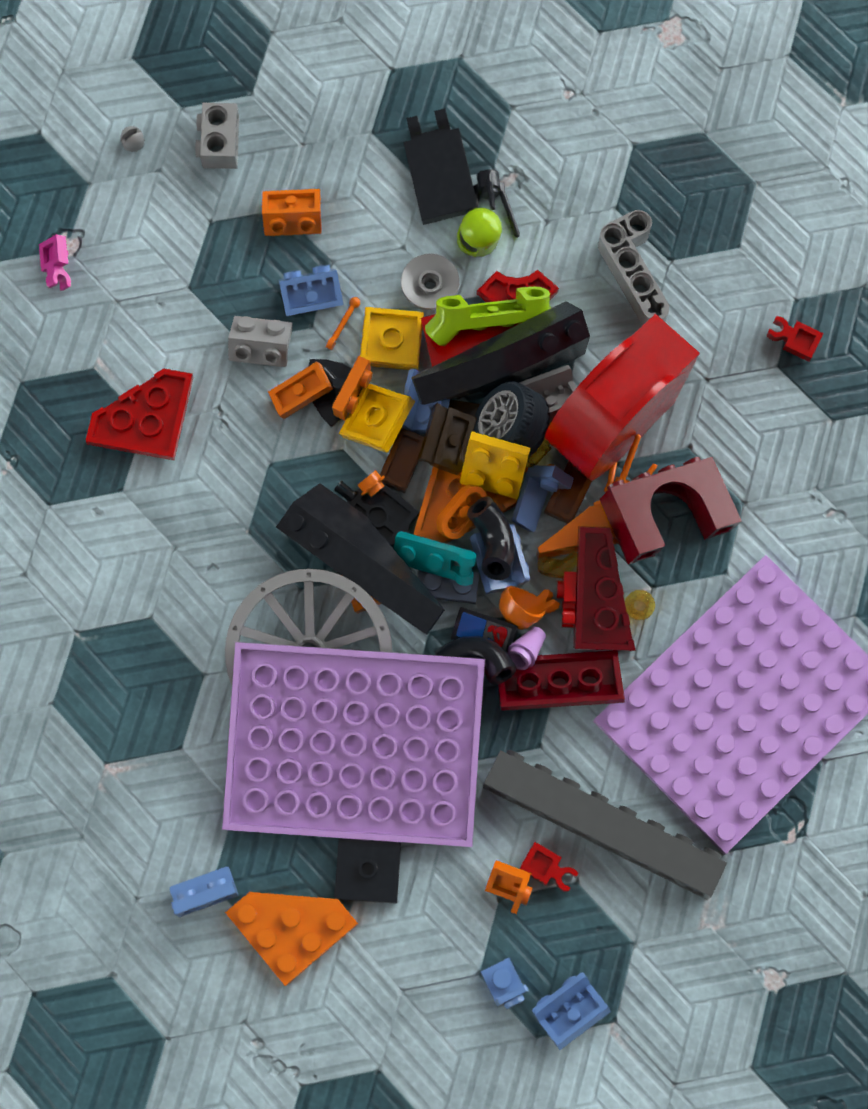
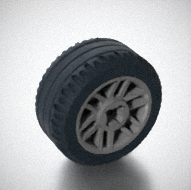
M518 382L503 383L489 392L479 405L475 414L477 419L473 432L530 447V457L537 451L545 439V433L550 422L549 406L539 393Z

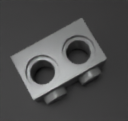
M202 103V114H197V131H201V140H196V158H201L203 168L237 169L239 111L237 103ZM216 120L224 121L220 125H212V122ZM215 146L223 147L218 152L210 151Z

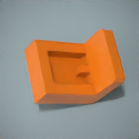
M496 860L485 891L513 901L511 913L517 914L520 904L527 905L533 888L527 886L531 873Z

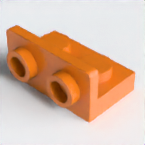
M320 189L262 191L264 235L321 234Z

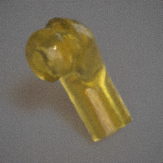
M573 550L563 560L542 556L537 562L538 570L546 577L563 579L564 571L572 572L577 568V553Z

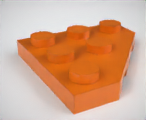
M436 467L432 468L413 535L445 544L454 540L444 537L438 532L436 521L440 512L460 488L465 486L460 483L461 473L455 475ZM484 490L487 496L493 499L503 513L516 506L518 499ZM470 495L466 499L467 504L471 501ZM452 518L448 521V527L452 524ZM473 524L467 532L473 530L476 526Z
M249 892L225 912L285 986L291 983L358 925V922L338 899Z

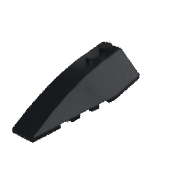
M565 301L411 377L420 404L426 405L491 390L506 382L519 383L552 371L584 355L590 334L583 311Z
M321 483L295 500L277 524L276 528L339 574L359 585L370 596L426 635L429 634L445 611L426 586L411 571L406 562L392 548L387 539L377 530L372 521Z

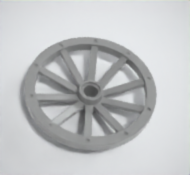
M318 569L288 571L278 574L257 586L237 608L228 628L225 644V662L231 685L233 681L235 642L240 641L241 635L274 645L304 646L306 643H312L318 648L333 649L378 635L380 652L393 653L391 634L387 621L374 599L363 588L348 578L334 572ZM304 582L305 635H303L271 592L292 583ZM314 582H322L344 590L346 594L316 635ZM263 598L296 640L295 642L244 626L249 614ZM355 598L367 611L374 626L325 642V638Z

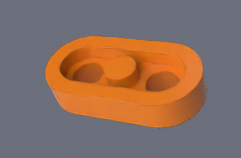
M465 485L460 488L438 515L436 521L438 532L450 539H459L464 536L473 525V522L467 516V512L477 500L487 496L486 492L481 487L474 485ZM470 495L471 501L467 504L466 499ZM452 518V524L448 527V521Z

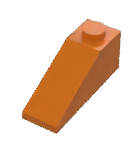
M600 500L594 502V506L587 508L541 544L537 549V560L577 552L578 526L610 527L613 543L618 544Z

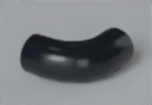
M486 496L477 500L469 508L467 516L477 527L484 542L485 554L481 564L483 573L493 580H504L510 576L514 565L515 544L513 533L501 509L491 497Z
M463 636L446 643L434 651L436 656L485 659L484 674L492 685H498L507 681L517 670L509 654L498 643L481 636Z

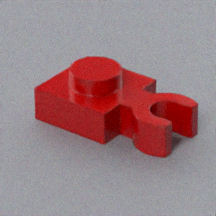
M776 316L773 324L779 326L781 331L775 332L769 329L767 337L772 341H785L786 344L783 350L810 362L824 333L799 321L796 322L793 328L789 326L786 319Z
M564 571L562 581L557 580L556 598L562 599V627L574 628L577 572Z
M534 842L519 868L531 873L530 877L545 886L550 878L555 880L556 886L564 892H568L570 887L562 882V876L570 874L576 878L578 872L571 867L561 868L558 866L562 857L537 842Z

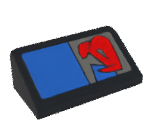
M460 607L451 640H456L463 636H481L498 643L508 653V647L515 642L518 626Z

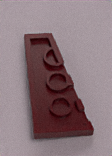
M578 526L573 648L636 651L630 630V620L625 606L623 586L618 572V562L611 528Z

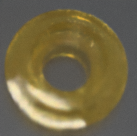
M644 590L631 592L625 600L627 613L635 620L649 618L655 609L654 598ZM637 601L643 602L645 609L637 610L634 607V603Z

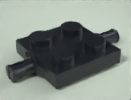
M340 481L339 486L337 485L334 489L335 492L347 500V503L366 515L392 547L395 544L396 534L399 531L408 533L410 526L420 513L387 485L372 497L368 493L362 496L360 488L354 491L343 481Z

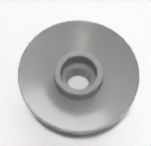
M423 254L415 257L405 266L401 276L402 291L413 305L422 309L433 310L436 309V301L439 298L457 294L459 274L454 264L447 258L438 254ZM433 282L436 286L433 289H427L425 284Z

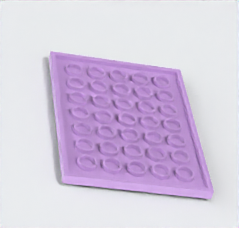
M765 555L624 690L625 703L609 704L593 722L725 855L868 714V654Z
M235 642L222 830L472 847L485 659Z

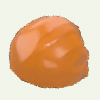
M507 586L501 593L499 609L506 622L518 626V629L523 630L539 622L544 615L557 610L560 603L554 599L551 600L553 592L549 589H544L536 596L522 588Z

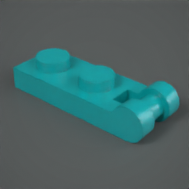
M399 531L396 534L394 550L409 567L453 579L459 585L468 586L473 583L474 573L471 570L476 564L477 557L473 551ZM454 561H457L460 567L455 566Z

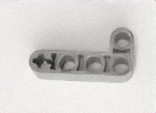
M635 210L603 226L598 241V249L641 324L644 325L656 313H660L659 317L666 322L669 304L636 247L647 241L652 220L647 212ZM635 224L640 225L644 230L635 231L631 226ZM608 237H614L619 242L616 244H610L605 239ZM628 261L633 267L624 268L619 263ZM642 285L647 291L643 293L637 292L633 287Z

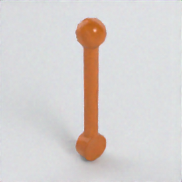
M352 297L349 300L350 306L333 336L328 340L326 348L330 350L334 348L352 312L360 306L361 302L358 297Z

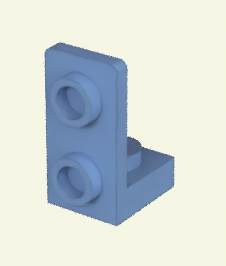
M529 466L512 521L529 532H535L547 492H557L558 489H571L574 478L556 466Z
M510 958L481 971V975L497 1007L504 1004L505 1008L509 1009L525 1000L522 994L526 993L528 988L526 984L522 985Z

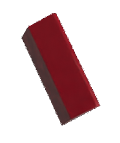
M618 650L538 655L532 667L526 670L517 669L510 679L498 684L501 711L625 703Z

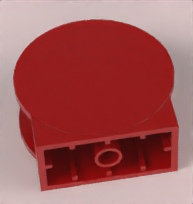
M654 314L633 335L613 349L578 385L554 416L545 433V440L589 480L597 479L630 450L636 434H640L642 438L653 424L675 403L700 353L657 314Z

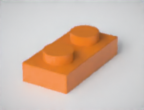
M358 356L332 405L335 417L345 421L348 413L353 414L360 400L357 396L362 387L367 388L373 376L369 360Z
M315 362L268 391V394L279 417L285 419L333 390V387L322 364Z

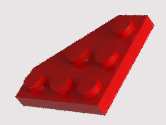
M163 368L142 385L134 386L107 407H101L93 412L85 440L87 445L174 461L193 383V374Z

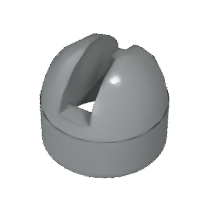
M128 126L122 131L120 139L127 151L135 152L143 147L144 136L140 129L135 126Z

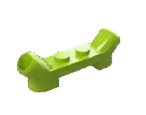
M542 287L516 288V299L470 305L461 295L441 297L436 301V315L425 325V331L439 346H446L460 330H484L487 327L499 325L511 327L515 323H523L551 309L549 306L550 292Z

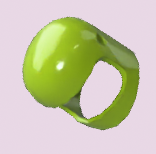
M475 208L469 211L463 217L457 232V244L460 250L473 257H484L490 254L496 248L502 233V224L498 215L486 208ZM460 230L464 241L478 249L476 252L469 251L463 245L460 239Z

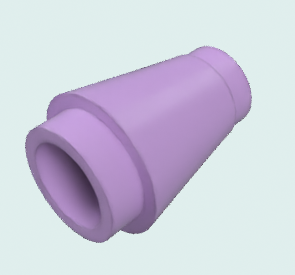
M531 627L530 630L508 647V654L517 669L526 670L534 665L546 639V634L541 628Z

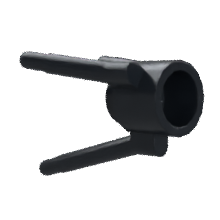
M492 169L480 171L476 175L477 184L473 185L478 206L481 195L483 199L489 200L490 209L495 210V198L500 195L514 236L518 238L520 233L505 192L504 182H500L499 172Z

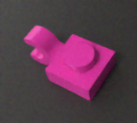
M56 234L39 244L41 272L47 273L46 284L48 288L56 286L59 281L60 290L64 291L71 286L70 276L63 268V266L68 264L66 236Z

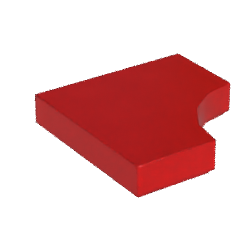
M536 270L529 276L520 278L507 277L496 271L477 290V295L486 303L516 299V288L542 287L550 292L551 300L559 292V288L539 270Z

